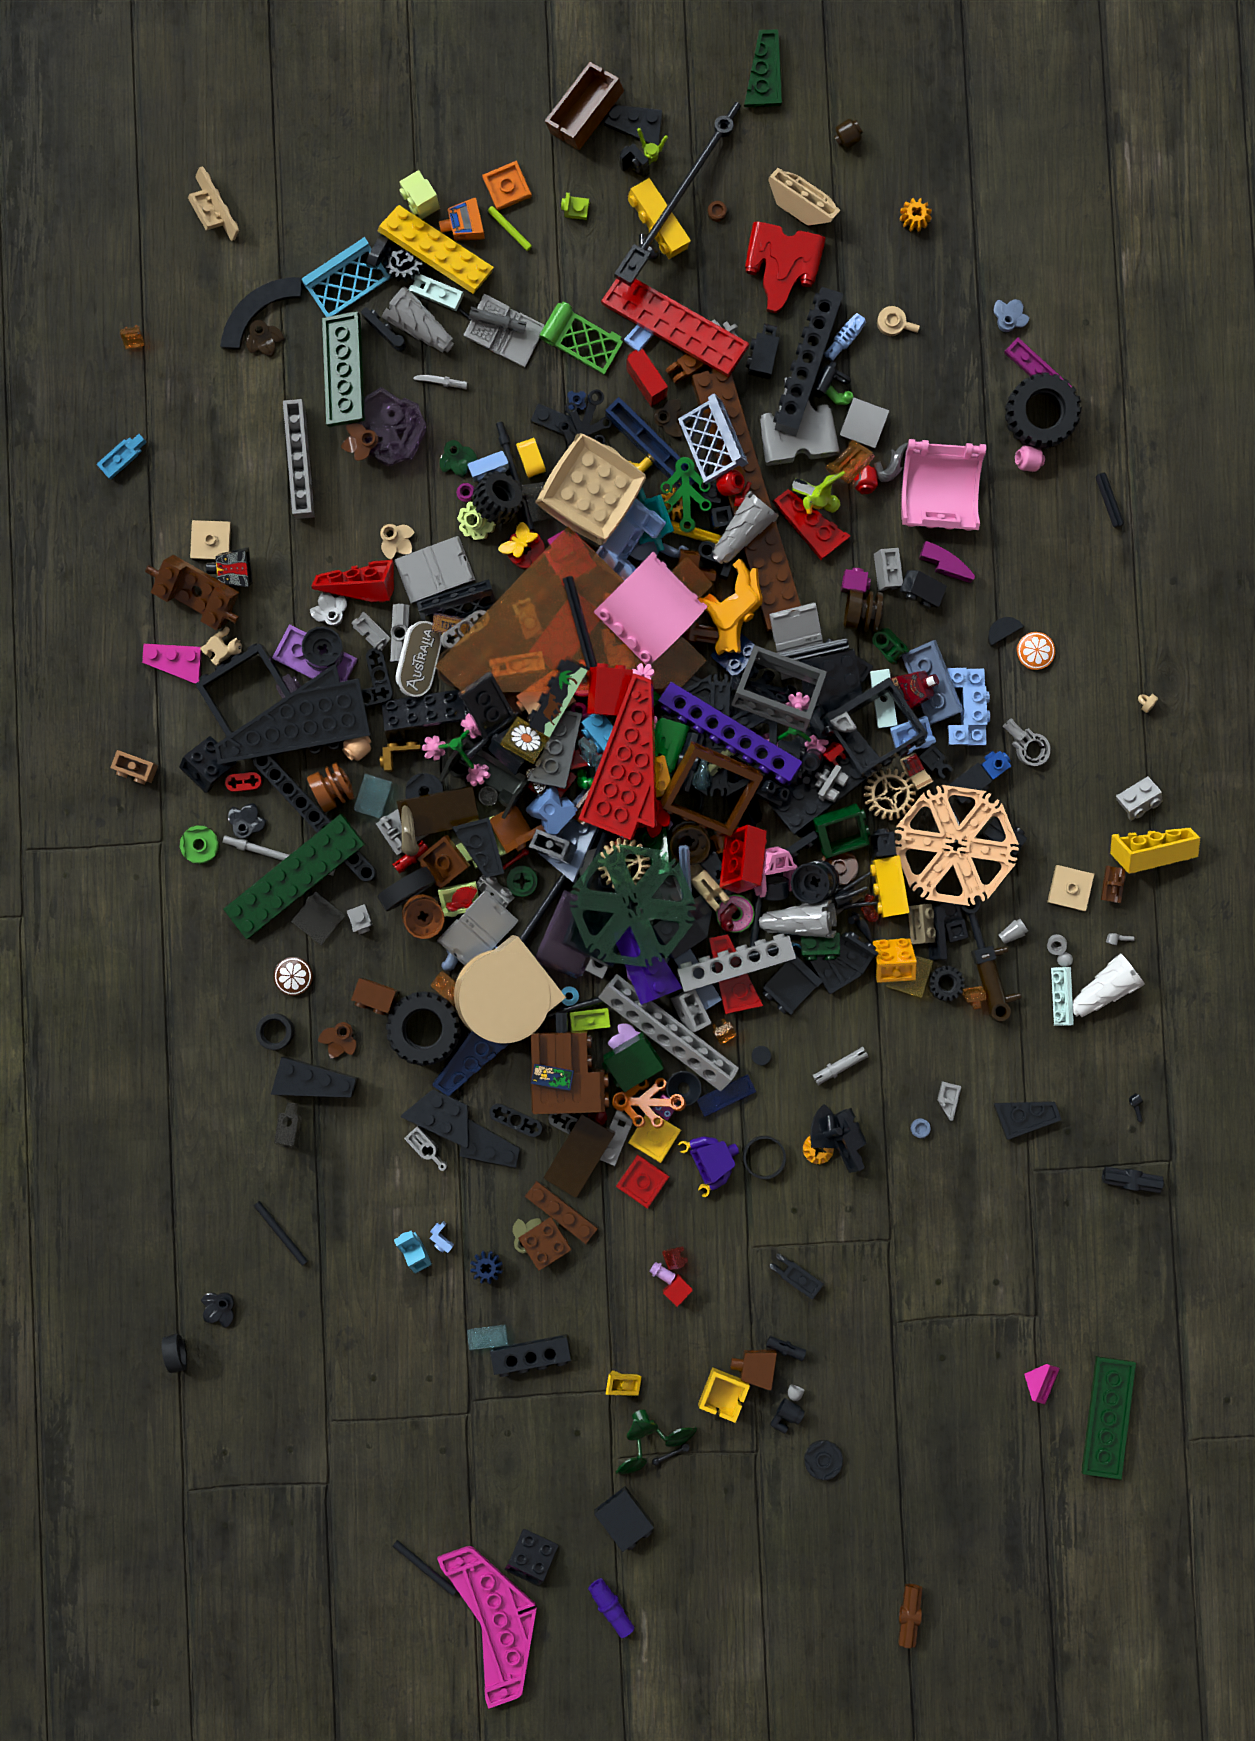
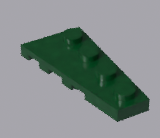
M778 29L759 30L744 107L781 106Z

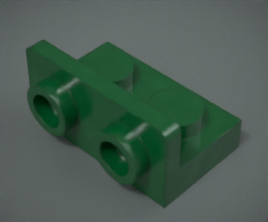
M835 933L834 938L801 936V957L805 958L806 961H816L818 957H825V960H836V957H840V933Z

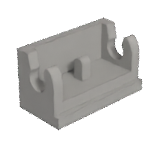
M899 548L880 549L874 553L878 591H884L888 588L893 590L902 586L903 578Z

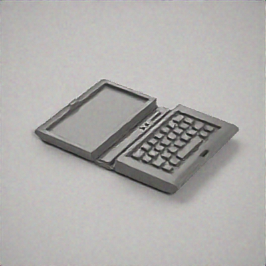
M484 294L477 309L506 317L508 315L511 316L510 318L527 322L525 332L522 334L508 329L505 331L503 330L504 328L471 319L463 336L522 367H526L540 339L539 334L545 325L510 309L509 306Z
M459 536L394 560L411 604L475 580Z
M816 603L769 614L777 654L823 644ZM780 672L782 680L792 677Z
M485 890L466 909V912L460 919H456L437 941L463 965H466L475 956L492 950L516 925L518 919Z

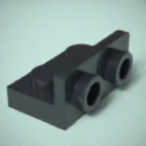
M634 143L630 147L626 146L622 149L619 156L621 170L624 172L632 165V170L637 175L641 174L645 178L650 173L647 157Z

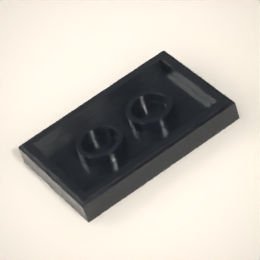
M491 672L486 673L458 693L485 740L517 719Z

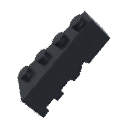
M284 1056L281 1057L270 1095L354 1096L359 1077Z

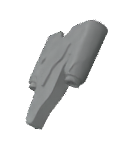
M792 393V396L800 397L798 393ZM808 400L796 437L774 430L776 423L773 422L774 416H772V413L761 415V435L766 465L791 463L794 461L795 456L800 453L806 454L809 459L832 457L840 453L831 408L828 405L818 406L817 411H815ZM786 410L788 414H794L792 410Z

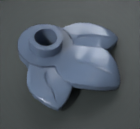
M1015 299L1008 304L997 300L994 305V314L998 318V327L1003 332H1009L1015 327L1022 328L1029 321V317L1022 314L1023 304L1020 300Z

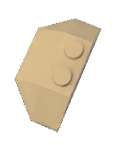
M777 168L768 179L776 204L806 225L831 222L840 212V209L836 207L828 195L796 174Z

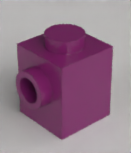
M861 568L845 569L841 592H849V589L862 590L864 595L866 590L870 588L871 578H868V572H864V569Z

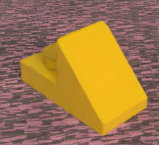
M612 1370L608 1376L606 1394L638 1396L642 1376L638 1374H621Z

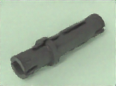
M471 307L469 319L504 328L503 330L505 331L508 329L524 334L527 322L510 318L511 316L508 315L507 317L473 307Z

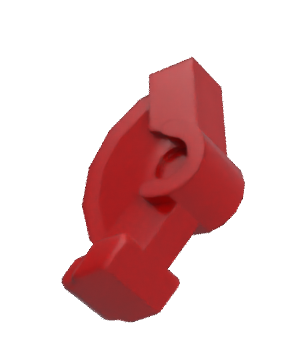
M470 886L456 890L452 896V902L446 903V908L452 912L462 907L468 908L472 904L477 888Z

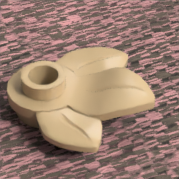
M387 524L382 527L380 532L383 539L381 549L388 559L392 560L396 552L404 555L412 553V545L408 538L414 534L413 529L407 525L396 527L393 524ZM393 531L394 534L392 537H388L387 532Z

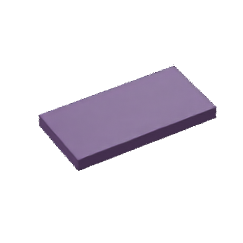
M289 624L272 659L313 679L322 672L313 670L303 656L302 641L306 632ZM324 648V650H321V649H320V654H321V655H322L323 653H326V654H327L326 648ZM345 652L342 662L337 667L340 682L348 680L358 661L357 658Z

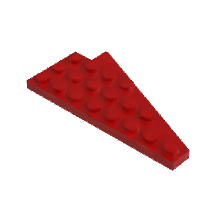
M633 673L579 816L581 821L629 840H633L639 822L652 828L657 827L653 680Z

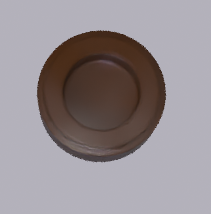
M721 201L712 202L708 207L709 218L716 222L725 218L727 212L725 204Z

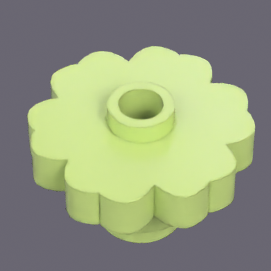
M468 502L466 508L460 509L457 517L458 521L461 522L459 529L463 532L464 536H472L474 540L485 539L488 533L494 531L496 524L488 522L486 518L483 519L481 514L476 512V507L473 506L472 502Z

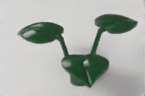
M646 1410L635 1412L632 1415V1427L626 1437L630 1441L637 1440L638 1456L623 1462L615 1473H633L646 1465L647 1460L642 1458L641 1439L644 1436L656 1431L666 1441V1447H676L691 1439L697 1428H681L672 1432L669 1436H665L658 1429V1425L653 1420L650 1421Z

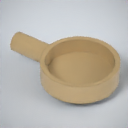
M895 306L884 308L877 318L878 329L887 336H896L903 329L918 333L920 325L906 322L905 313Z

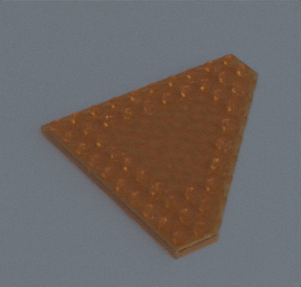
M568 526L435 667L460 691L486 673L491 672L502 692H546L549 688L546 685L550 677H555L558 670L556 667L561 659L565 660L566 656L586 666L563 583V578L573 576L596 662L609 664L608 668H615V665H626V669L638 670L637 666L641 663L644 668L646 665L594 613L624 580ZM680 636L651 664L655 675L650 677L653 680V689H666L670 682L682 687L707 660ZM590 671L586 672L576 691L589 690Z

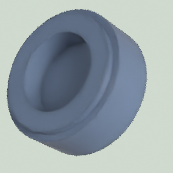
M919 1118L912 1122L910 1129L914 1136L925 1138L929 1135L931 1127L928 1121Z

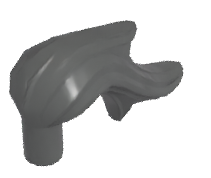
M908 443L902 444L896 451L891 450V461L885 470H883L881 461L874 463L879 481L889 482L904 469L900 467V462Z

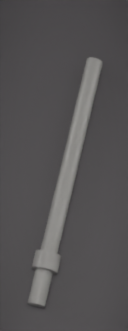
M226 835L223 838V843L236 846L237 849L242 851L249 850L282 861L289 856L279 851L249 843L245 839H236ZM333 870V871H332L330 874H328V875H332V876H333L335 870Z

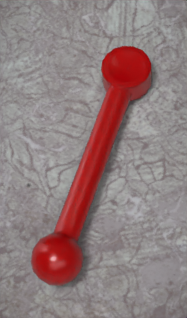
M524 848L522 853L503 865V870L521 857L527 856L529 850Z

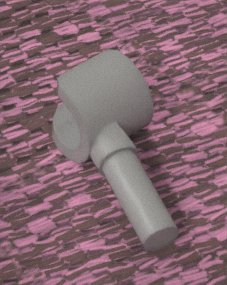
M1109 933L1106 943L1117 945L1118 940L1134 941V936Z

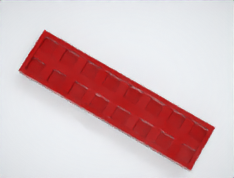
M616 279L601 301L605 307L727 377L730 376L749 347L748 342L635 279L631 287Z

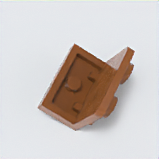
M514 806L505 819L502 818L504 811L490 819L492 829L506 853L514 849L518 852L527 846L526 842L529 841L531 843L536 829L545 831L542 824L531 830L517 806Z

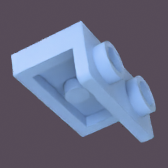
M503 451L471 462L468 464L474 482H480L490 472L498 471L499 473H505L509 469V463Z
M927 716L918 718L927 732L926 742L919 747L914 746L910 748L908 754L918 748L930 747L931 744L936 742ZM909 722L890 728L895 748L917 735Z

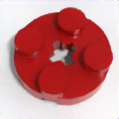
M516 533L511 535L509 541H513L511 539L513 536L517 538ZM539 534L535 540L527 543L528 547L531 548L528 554L523 552L519 558L515 557L513 553L507 554L510 561L518 568L531 569L542 561L545 546Z

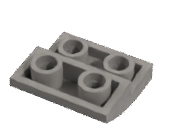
M853 398L840 435L875 448L889 410Z

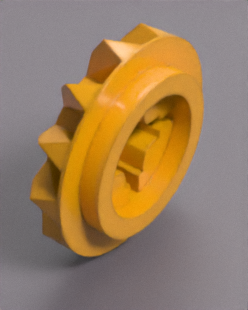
M810 1136L807 1137L803 1144L805 1157L814 1164L828 1162L833 1156V1148H823L826 1153L819 1152L815 1157L816 1150L811 1148Z

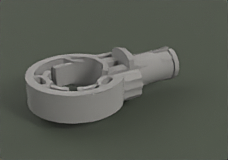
M1012 718L1007 721V724L1003 725V728L1014 737L1015 742L1012 745L1016 748L1017 756L1023 764L1038 766L1046 762L1051 748L1048 740L1043 735L1033 733L1029 728L1023 731ZM1031 741H1036L1039 746L1045 747L1041 749V753L1037 758L1031 759L1026 753L1027 746ZM1030 759H1031V761H1036V760H1037V762H1036V763H1031V762H1029V761H1027V760H1030Z

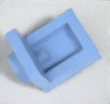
M443 1221L441 1225L437 1223L430 1231L433 1234L430 1239L435 1242L434 1246L439 1251H446L448 1253L454 1244L439 1233L446 1225Z

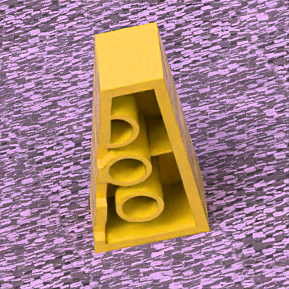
M1191 828L1166 830L1165 833L1148 831L1147 835L1138 836L1136 833H1128L1127 837L1113 834L1110 854L1129 874L1198 857L1200 837Z

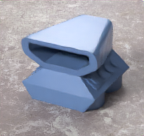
M546 786L544 792L541 795H537L526 808V812L530 816L541 819L544 830L551 835L558 834L577 811V808L567 796L559 798L557 788L552 786Z

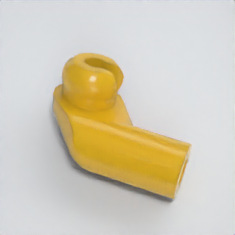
M647 456L640 463L629 461L643 473L653 464Z

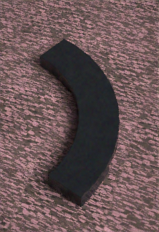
M302 277L271 281L253 290L242 299L231 313L224 327L220 345L221 349L240 350L247 325L267 305L275 301L301 298Z

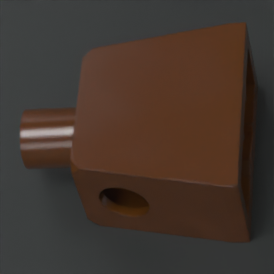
M773 1349L744 1350L743 1359L731 1358L730 1369L741 1371V1381L771 1390L777 1353Z

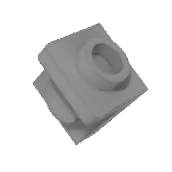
M365 904L347 911L353 932H358L360 935L370 931L369 927H372L373 923Z

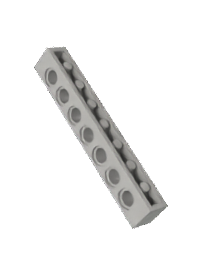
M615 975L598 997L719 1091H722L739 1069L737 1066L654 1002L649 1001L641 1005L634 987L619 975Z

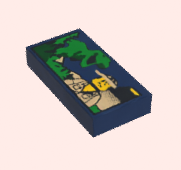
M534 1064L531 1084L570 1090L574 1070Z

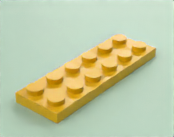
M400 205L391 212L378 228V232L472 294L476 292L493 271V266Z

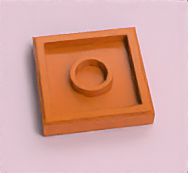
M517 160L482 175L497 211L532 197Z

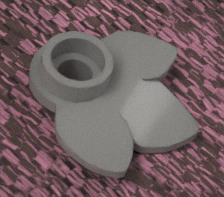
M322 592L318 599L319 606L311 608L310 613L318 622H326L330 626H338L342 622L343 612L347 608L346 598L341 595L335 599L330 593Z

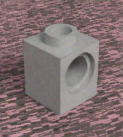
M590 959L585 970L603 979L608 967L598 968L594 964L595 960Z

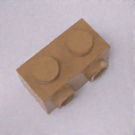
M117 750L110 768L117 771L116 775L127 778L128 775L135 777L134 781L145 785L146 781L152 783L158 765Z

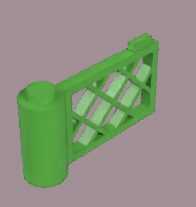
M557 303L539 334V338L604 375L623 343L620 340L621 336L613 331L609 334L571 310L572 306L568 303ZM575 319L582 323L584 330L573 332L572 323ZM596 331L599 334L600 340L590 342L587 332ZM585 333L587 343L577 345L575 335ZM572 336L574 346L567 348L561 344L564 338ZM611 340L617 344L614 350L606 352L604 342ZM601 343L604 353L593 355L591 345ZM588 346L591 356H580L578 348ZM605 356L606 365L603 369L596 365L594 358Z

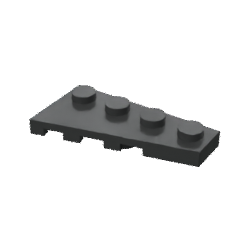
M564 711L547 741L528 782L566 789L582 713Z

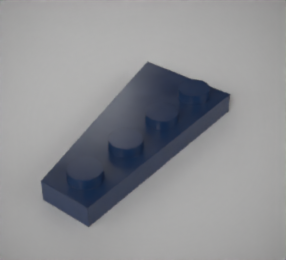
M470 1030L432 1086L447 1096L451 1095L471 1075L480 1070L485 1063L494 1058L499 1051L509 1044L488 1041Z

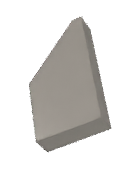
M942 1081L937 1100L948 1119L953 1121L961 1086Z

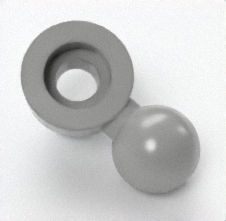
M1052 935L1048 939V951L1058 955L1057 962L1061 967H1069L1073 962L1071 954L1065 952L1067 940L1062 935ZM1058 941L1061 944L1056 945L1054 942Z

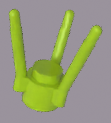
M638 128L637 131L642 148L644 149V155L649 160V164L658 159L659 152H662L668 136H664L659 146L654 143L646 144L643 133Z

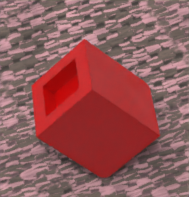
M584 748L574 751L570 772L581 768H588Z
M679 1274L663 1290V1294L677 1307L692 1292V1288Z

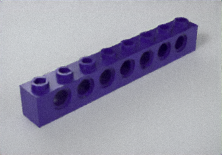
M673 682L669 683L658 700L661 705L660 708L664 712L676 714L677 719L682 723L687 724L689 722L694 726V730L700 734H703V732L710 735V740L717 744L723 743L731 753L736 754L738 752L743 756L742 759L749 764L754 762L759 765V770L766 774L772 773L776 776L775 779L782 784H791L802 767V761ZM678 701L686 703L682 709L676 708L675 704ZM694 711L702 712L701 717L698 719H694L691 715ZM710 721H717L718 726L711 729L708 727ZM726 731H733L735 733L734 737L731 739L725 738L724 734ZM745 740L751 742V746L748 749H743L740 746ZM761 750L768 753L764 759L757 757V753ZM775 761H782L784 763L783 768H774L773 764Z

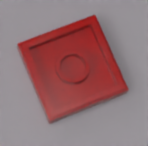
M637 1154L616 1187L648 1209L669 1176Z

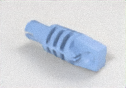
M856 313L834 337L833 344L824 352V356L833 362L842 349H847L856 336L859 335L866 323L865 318Z

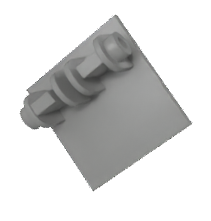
M397 809L388 816L382 817L376 823L396 855L402 852V826ZM427 835L418 836L415 839L418 842Z

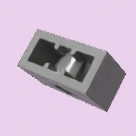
M695 989L682 992L671 998L682 1024L691 1032H696L711 1024Z

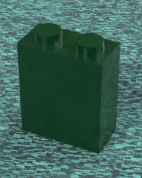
M643 1032L603 1055V1067L607 1073H612L617 1088L621 1087L624 1092L664 1069L662 1060Z

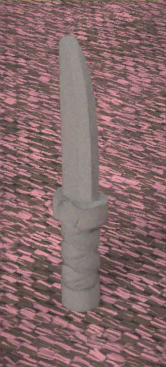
M418 375L413 378L416 381L443 384V387L450 386L466 390L468 387V382L450 379L447 376Z

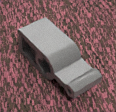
M419 1125L404 1138L423 1159H433L438 1165L439 1170L444 1171L448 1167L447 1162L442 1161L437 1155L438 1147L436 1143ZM424 1146H431L433 1154H425Z

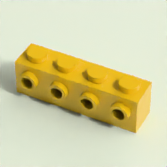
M650 178L630 189L628 201L633 208L635 207L641 222L647 225L650 232L667 204ZM673 213L670 214L654 238L658 242L661 252L664 255L666 254L668 259L688 249L691 242Z

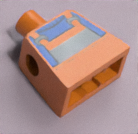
M476 198L448 208L450 219L439 221L441 233L452 231L456 241L485 239Z

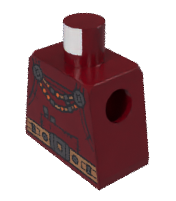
M925 670L890 678L911 710L934 696L932 687L939 684L937 675L932 674L928 676Z

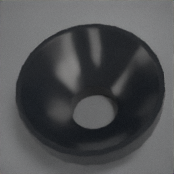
M677 1072L667 1082V1095L670 1099L672 1095L679 1094L685 1099V1106L692 1105L700 1097L701 1083L696 1075L691 1072ZM682 1082H686L689 1085V1091L685 1094H681L678 1091V1085ZM677 1101L675 1104L680 1106L681 1101Z

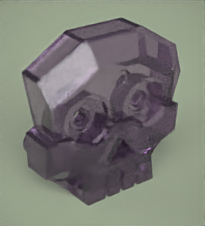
M380 387L364 398L365 421L357 423L362 424L366 430H372L378 437L383 438L382 442H378L377 446L371 449L369 455L376 456L378 462L390 467L400 461L413 460L427 428L417 403L406 398L400 400ZM390 412H395L393 417H389ZM404 433V435H403V437H402V439H401V441H400V439H399V437H398L397 434ZM371 437L366 439V443L372 442Z

